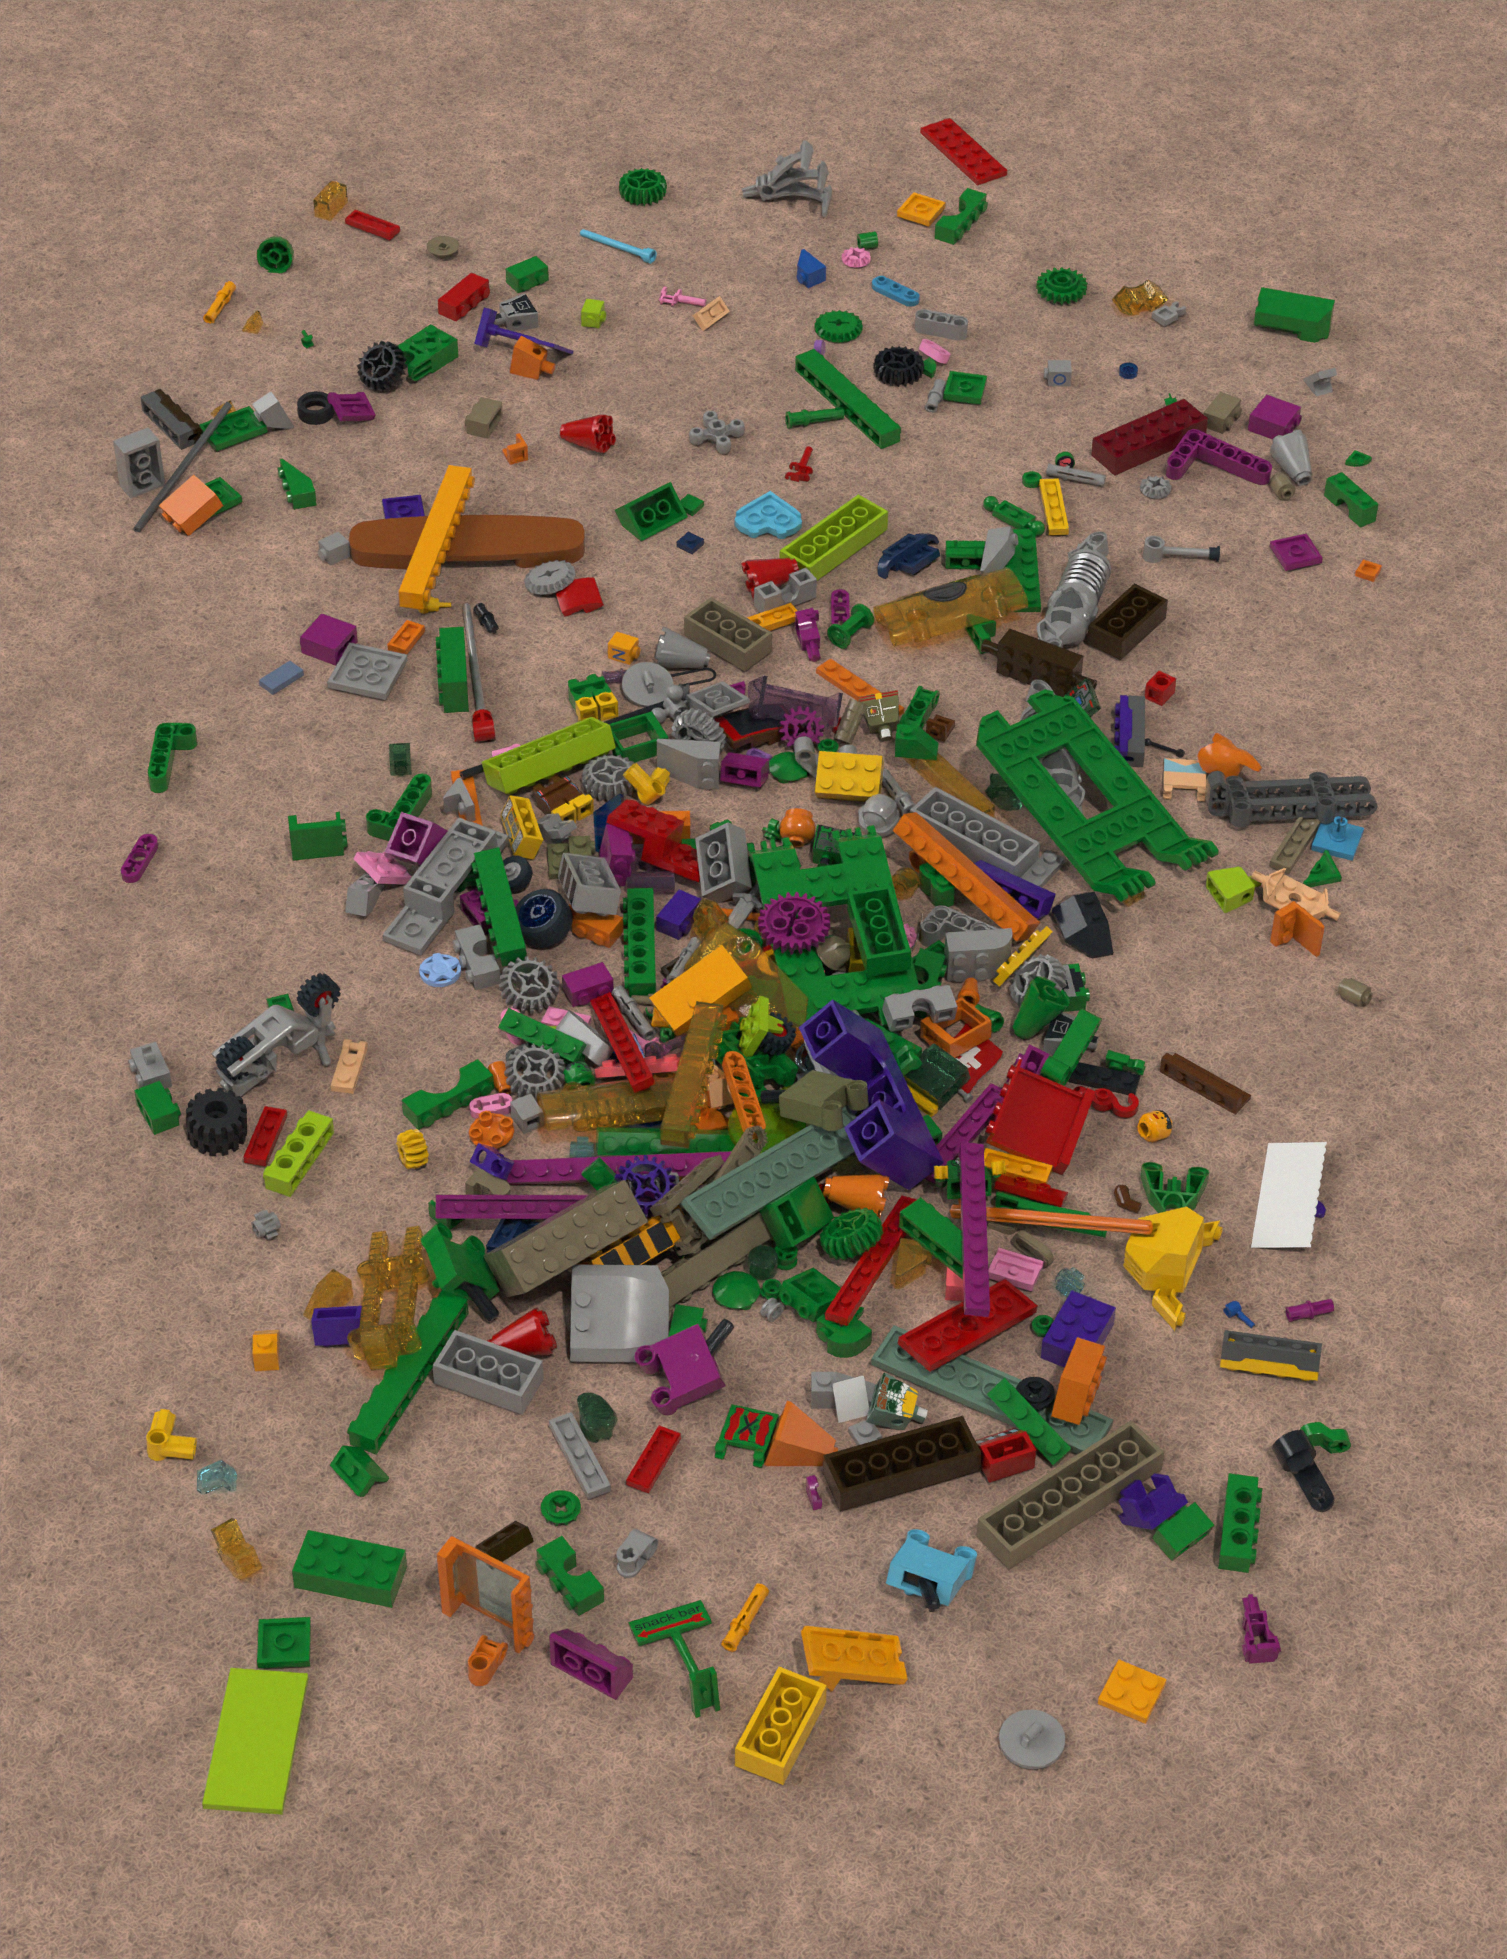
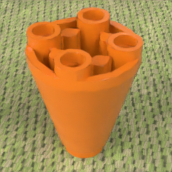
M881 1174L826 1177L822 1193L828 1197V1200L848 1210L868 1208V1210H873L877 1217L880 1218L881 1212H883L886 1198L884 1193L888 1187L889 1177Z

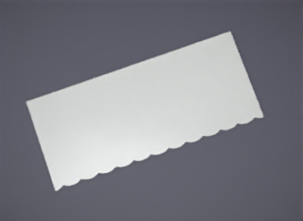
M1327 1142L1268 1143L1251 1248L1311 1247V1233L1314 1230V1215L1317 1211L1315 1207L1318 1204V1189L1320 1188V1180L1322 1178L1323 1155L1326 1152L1325 1146Z

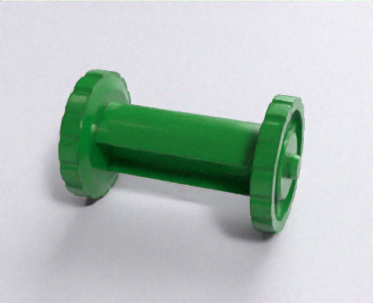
M856 604L851 609V617L842 625L832 624L827 629L829 640L833 645L841 649L847 648L851 643L850 636L861 627L868 629L874 624L873 613L867 606Z

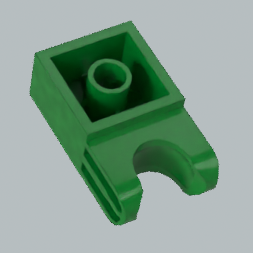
M431 324L398 345L407 359L405 363L408 366V377L414 381L420 380L429 373L433 374L459 357L458 339Z

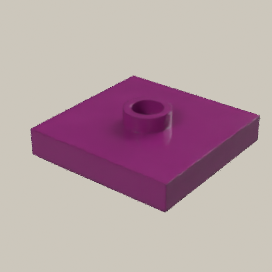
M1307 533L1270 541L1269 547L1285 571L1322 563L1323 557Z

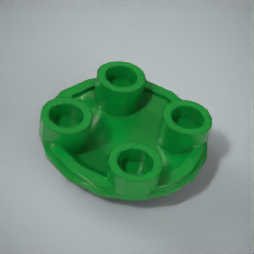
M795 752L779 753L769 761V771L780 783L785 784L789 781H797L809 776V772L796 761Z
M732 1271L717 1278L713 1284V1295L715 1302L720 1306L749 1310L760 1295V1286L752 1275L741 1271Z

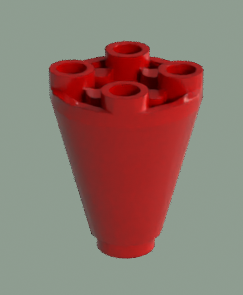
M600 414L567 422L560 427V437L567 442L589 450L605 453L616 442V436L613 434L612 416Z
M790 558L753 559L741 563L743 573L746 574L748 579L745 581L748 592H751L753 600L755 587L770 581L777 587H780L789 581V574L799 571L795 558L791 560Z
M538 1307L494 1334L492 1339L487 1340L528 1356L553 1354V1349L557 1348L554 1335L548 1333L546 1327L550 1325L546 1311L543 1312V1310L540 1311Z

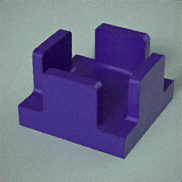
M1154 1473L1151 1479L1156 1489H1153L1148 1494L1141 1480L1137 1479L1120 1491L1122 1498L1119 1500V1504L1123 1513L1119 1515V1519L1123 1525L1153 1530L1186 1505L1188 1501L1184 1494L1176 1492L1168 1475Z

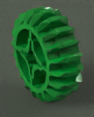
M634 168V171L629 170L628 173H624L623 177L620 178L619 191L621 198H624L625 202L629 201L630 205L634 203L637 206L639 204H643V206L645 204L652 205V202L658 203V200H663V197L666 195L667 183L665 177L661 175V172H656L655 169L641 168L637 170Z
M857 1208L852 1211L850 1209L848 1212L834 1217V1220L828 1221L827 1226L822 1228L820 1233L821 1246L830 1258L846 1260L851 1257L853 1259L854 1256L869 1251V1248L875 1246L876 1242L881 1239L880 1236L883 1234L882 1222L873 1210Z

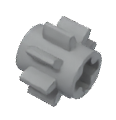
M263 1210L254 1215L256 1220L251 1222V1225L258 1238L264 1236L265 1239L269 1240L278 1235L276 1230L281 1228V1224L274 1212L268 1213L267 1210Z

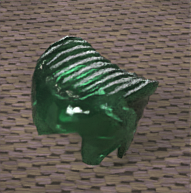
M992 772L989 775L990 785L985 790L986 795L1002 810H1019L1023 805L1021 800L1000 774H993Z
M582 1393L577 1398L579 1427L585 1438L594 1443H597L601 1438L610 1440L613 1436V1429L618 1421L616 1412L602 1396L594 1393Z

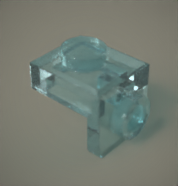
M219 1460L197 1470V1491L205 1495L223 1486L230 1492L236 1491L237 1473L235 1469L223 1460Z

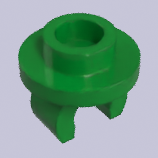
M771 818L768 828L763 827L761 831L768 840H781L779 821Z

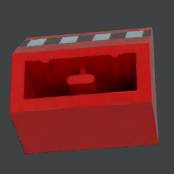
M1012 1428L975 1440L981 1451L980 1467L989 1483L1035 1468L1036 1448L1024 1430Z

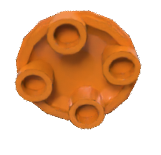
M483 1111L479 1114V1118L470 1126V1140L476 1146L480 1143L500 1148L513 1138L515 1131L513 1120L511 1117H506L502 1114Z

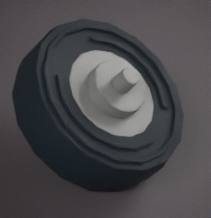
M521 856L505 858L503 863L511 893L519 892L531 881L533 875L532 867Z

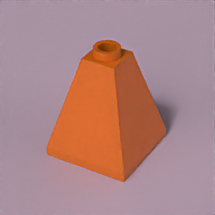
M787 1400L776 1425L764 1465L823 1466V1455L838 1451V1448L834 1446L836 1440L795 1404Z

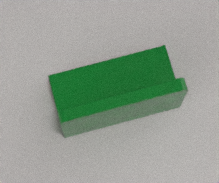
M342 1445L330 1463L333 1470L358 1497L366 1496L375 1481L387 1482L389 1480L388 1475L361 1447Z

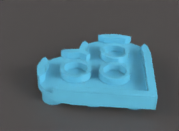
M769 491L741 507L736 512L735 527L751 538H757L759 535L770 533L779 539H784L797 533L802 528L801 513Z

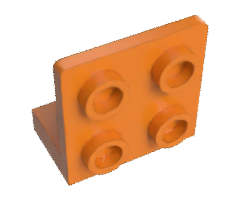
M1293 901L1275 912L1270 942L1277 947L1282 943H1288L1293 938L1314 956L1318 957L1321 951L1325 926L1320 920L1308 913L1305 908Z

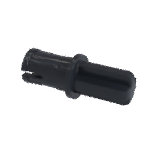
M483 603L476 604L473 611L478 616L479 623L486 628L488 633H497L496 630L499 629V626L494 620V615L487 610Z

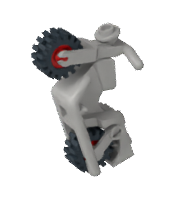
M318 973L317 977L312 975L311 980H305L306 984L300 986L302 990L297 992L298 997L296 998L297 1003L304 1009L306 1016L280 1005H273L211 1053L216 1059V1064L219 1068L216 1070L221 1079L219 1084L224 1088L225 1092L231 1090L235 1092L236 1097H241L261 1080L267 1078L272 1071L276 1072L277 1055L272 1049L278 1046L287 1047L293 1054H298L306 1048L313 1046L318 1051L322 1064L324 1066L331 1064L327 1048L325 1047V1036L335 1035L334 1030L336 1027L331 1021V1008L335 1007L334 1002L338 1003L339 999L337 997L341 993L339 992L340 987L327 974L323 973L322 975Z

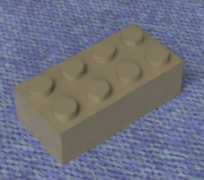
M712 597L684 617V636L743 671H747L772 652V632Z

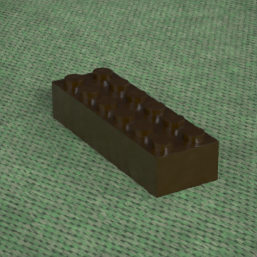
M963 1415L823 1455V1475L840 1512L980 1471L981 1451Z

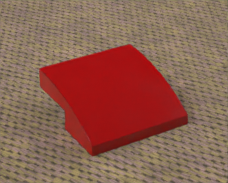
M594 577L574 579L567 587L555 592L564 617L582 609L585 613H590L604 606Z

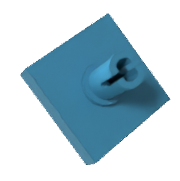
M1340 816L1335 817L1332 823H1320L1311 850L1320 853L1328 850L1331 856L1353 861L1363 836L1364 828L1348 824L1347 819L1344 817L1342 822H1340Z

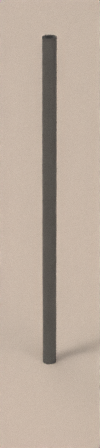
M229 402L223 405L133 527L135 532H141L232 408Z

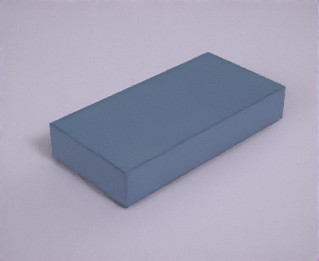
M288 661L261 678L259 685L274 695L304 676V670L292 661Z

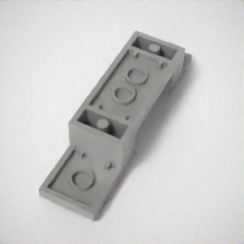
M458 818L403 887L405 907L383 933V941L422 955L454 914L453 893L472 870L471 863L475 862L474 853L497 847L500 848L501 852L508 844L509 836L477 823Z

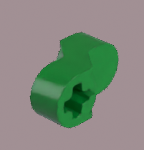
M1321 1422L1307 1423L1300 1428V1430L1305 1431L1313 1446H1321L1329 1453L1346 1452L1351 1447L1348 1432L1344 1429H1330Z

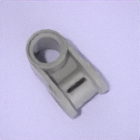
M634 1528L617 1550V1559L619 1561L617 1572L624 1578L635 1577L654 1555L658 1546V1539Z

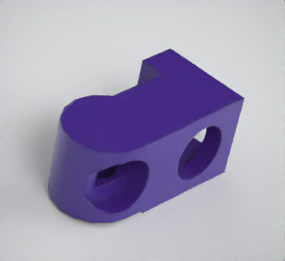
M480 1143L477 1144L470 1159L472 1164L503 1180H507L514 1165L512 1160L504 1157L496 1148ZM485 1151L487 1155L484 1161H479L480 1154Z

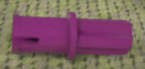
M1332 1299L1313 1303L1307 1300L1304 1304L1286 1307L1285 1313L1289 1322L1306 1318L1311 1320L1315 1315L1334 1311V1303Z

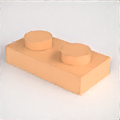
M718 296L692 316L701 330L704 331L730 311L722 298Z

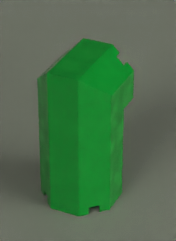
M1261 287L1258 296V306H1256L1255 326L1296 333L1298 335L1297 338L1307 342L1316 343L1322 338L1324 340L1328 339L1331 331L1335 300Z

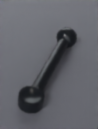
M1149 738L1145 739V746L1151 745L1176 754L1179 758L1185 755L1183 749L1175 750L1152 742Z

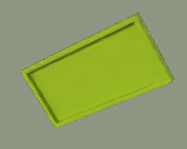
M230 1668L202 1802L203 1809L283 1815L308 1685V1673Z

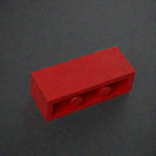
M471 272L438 299V314L457 322L484 298L486 299L489 296V280Z

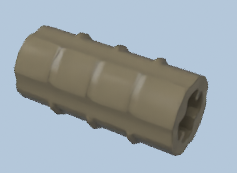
M850 698L834 737L852 744L867 705Z

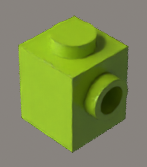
M586 299L581 310V326L600 328L602 322L606 321L604 301Z

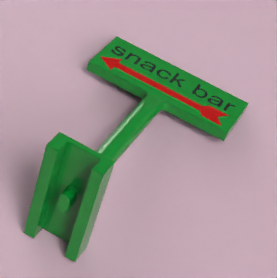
M701 1600L628 1622L638 1646L667 1637L673 1639L689 1672L691 1704L695 1718L701 1717V1709L713 1706L715 1712L720 1711L717 1673L714 1667L699 1671L681 1634L712 1624L711 1618Z

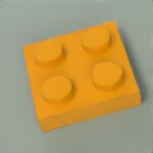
M913 192L897 210V217L929 227L943 212L946 202Z
M1118 1659L1098 1698V1704L1146 1724L1166 1685L1167 1679Z

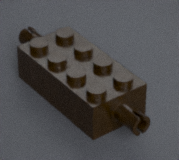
M1009 629L998 644L988 639H985L982 643L981 652L997 657L996 673L1028 685H1031L1034 680H1042L1051 687L1055 695L1061 697L1065 695L1070 696L1072 690H1074L1075 694L1079 689L1077 688L1078 686L1085 688L1082 685L1085 681L1091 693L1096 689L1097 680L1082 675L1083 655L1013 629Z

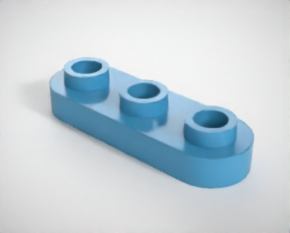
M877 276L872 280V289L905 306H916L920 302L918 292L885 276Z

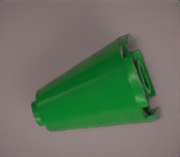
M1037 976L1035 979H1032L1013 1023L1015 1035L1021 1039H1030L1066 1010L1070 1004V999L1063 989L1059 992L1054 988L1056 983L1047 978Z

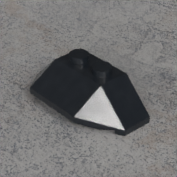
M1095 892L1067 895L1052 908V913L1066 943L1078 951L1087 954L1092 959L1113 955L1109 923Z

